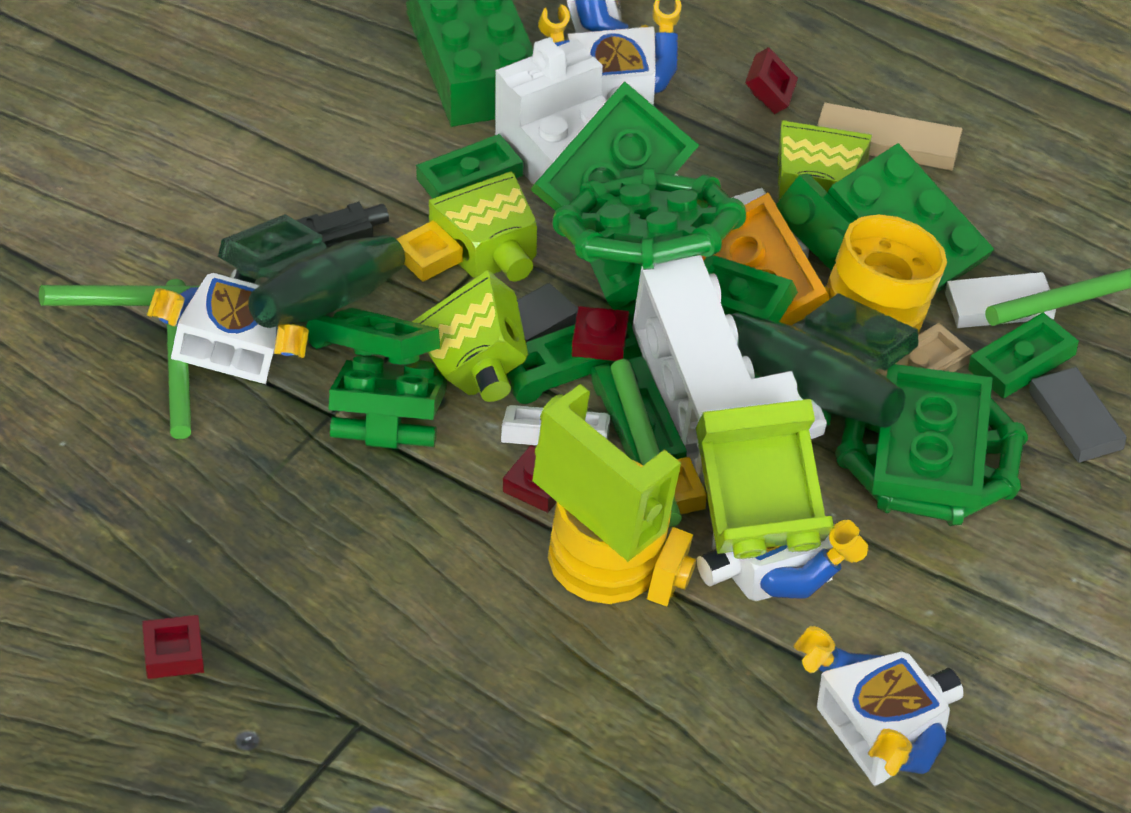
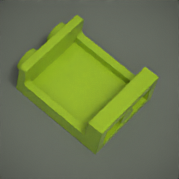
M580 384L566 395L558 394L554 396L541 412V427L538 445L535 449L536 460L532 481L626 561H630L666 533L681 462L664 449L640 467L585 421L590 391Z
M811 399L702 413L695 429L717 554L733 552L736 559H748L767 553L766 548L784 545L788 546V551L790 552L808 551L820 547L821 541H824L834 528L832 516H825L809 429L815 421Z

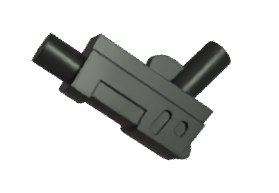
M358 201L348 204L345 209L318 216V214L288 222L287 232L281 234V242L290 247L295 265L307 261L310 282L315 285H322L329 280L327 261L341 257L343 250L374 241L373 226L389 222L388 210L383 203L364 209Z

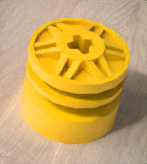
M879 214L860 217L849 224L835 260L836 264L831 271L825 288L832 304L822 309L823 314L836 330L851 340L870 347L886 349L900 346L917 336L920 332L930 307L931 299L935 295L947 265L944 248L928 231L902 218Z
M634 461V462L637 463L640 467L643 466L642 464H640V463ZM556 502L548 551V561L553 576L567 591L586 601L604 604L630 601L649 589L655 564L666 541L668 527L666 533L630 561H626Z

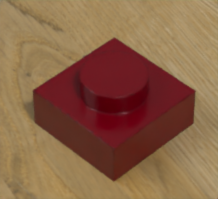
M768 47L755 54L745 84L750 88L752 94L762 101L775 115L789 106L798 77Z
M578 306L572 341V357L612 361L623 359L629 311Z
M530 445L503 477V492L548 513L557 501L532 481L536 460V447Z
M199 615L142 621L147 679L204 673Z

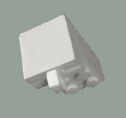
M551 37L534 43L533 56L496 70L495 135L500 134L524 161L523 174L533 185L607 102L601 95L603 65L588 53L578 39L557 46Z
M697 255L657 263L654 269L643 270V266L641 267L632 329L643 358L687 450V457H690L706 492L695 429L703 412L803 399L797 392V383L792 371L755 379L750 358L748 356L742 357L737 346L738 333L734 318L731 314L725 315L721 306L719 281L714 273L708 274L702 256ZM811 399L815 421L809 429L811 439L823 435L827 424L817 399Z

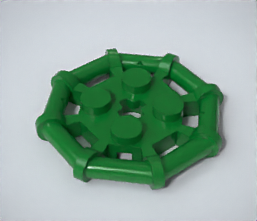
M645 168L643 174L602 183L597 180H590L582 184L580 194L568 205L561 206L555 211L553 215V228L556 233L567 237L575 246V253L580 259L587 262L607 259L642 264L643 270L654 269L657 263L696 254L710 257L721 250L722 241L732 230L738 229L744 224L746 208L740 200L731 198L721 189L719 180L713 176L705 174L699 178L655 173V168Z
M885 383L865 393L855 392L846 400L845 410L847 415L841 445L835 450L837 463L840 467L849 469L878 502L877 509L886 514L895 510L946 520L949 526L962 525L964 518L1001 499H1013L1020 491L1021 482L1018 476L1022 449L1028 440V434L1023 424L1014 422L991 398L989 426L993 430L988 431L986 454L1000 453V459L997 469L985 465L980 509L873 495L874 466L878 444H864L863 437L865 427L877 433L880 431L882 409L880 408L883 406Z

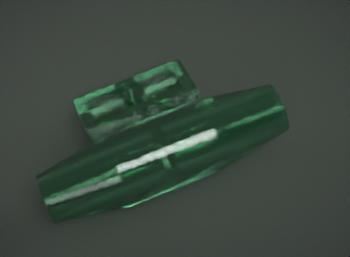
M284 214L223 238L218 257L236 267L237 271L244 276L254 279L268 278L266 282L250 294L248 306L250 314L256 323L265 328H273L282 324H295L316 320L367 297L402 269L405 263V253L402 245L396 238L390 235H381L342 241L327 247L322 241V235Z
M839 293L805 317L802 329L740 312L732 314L738 333L737 346L742 357L748 356L750 358L754 374L759 378L792 371L797 383V392L803 400L811 399L822 410L838 416L883 428L890 427L900 417L905 405V393L876 369L880 368L886 371L917 348L918 329Z

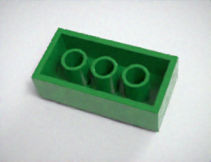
M406 0L407 15L450 126L455 127L495 120L496 70L533 56V47L513 0Z

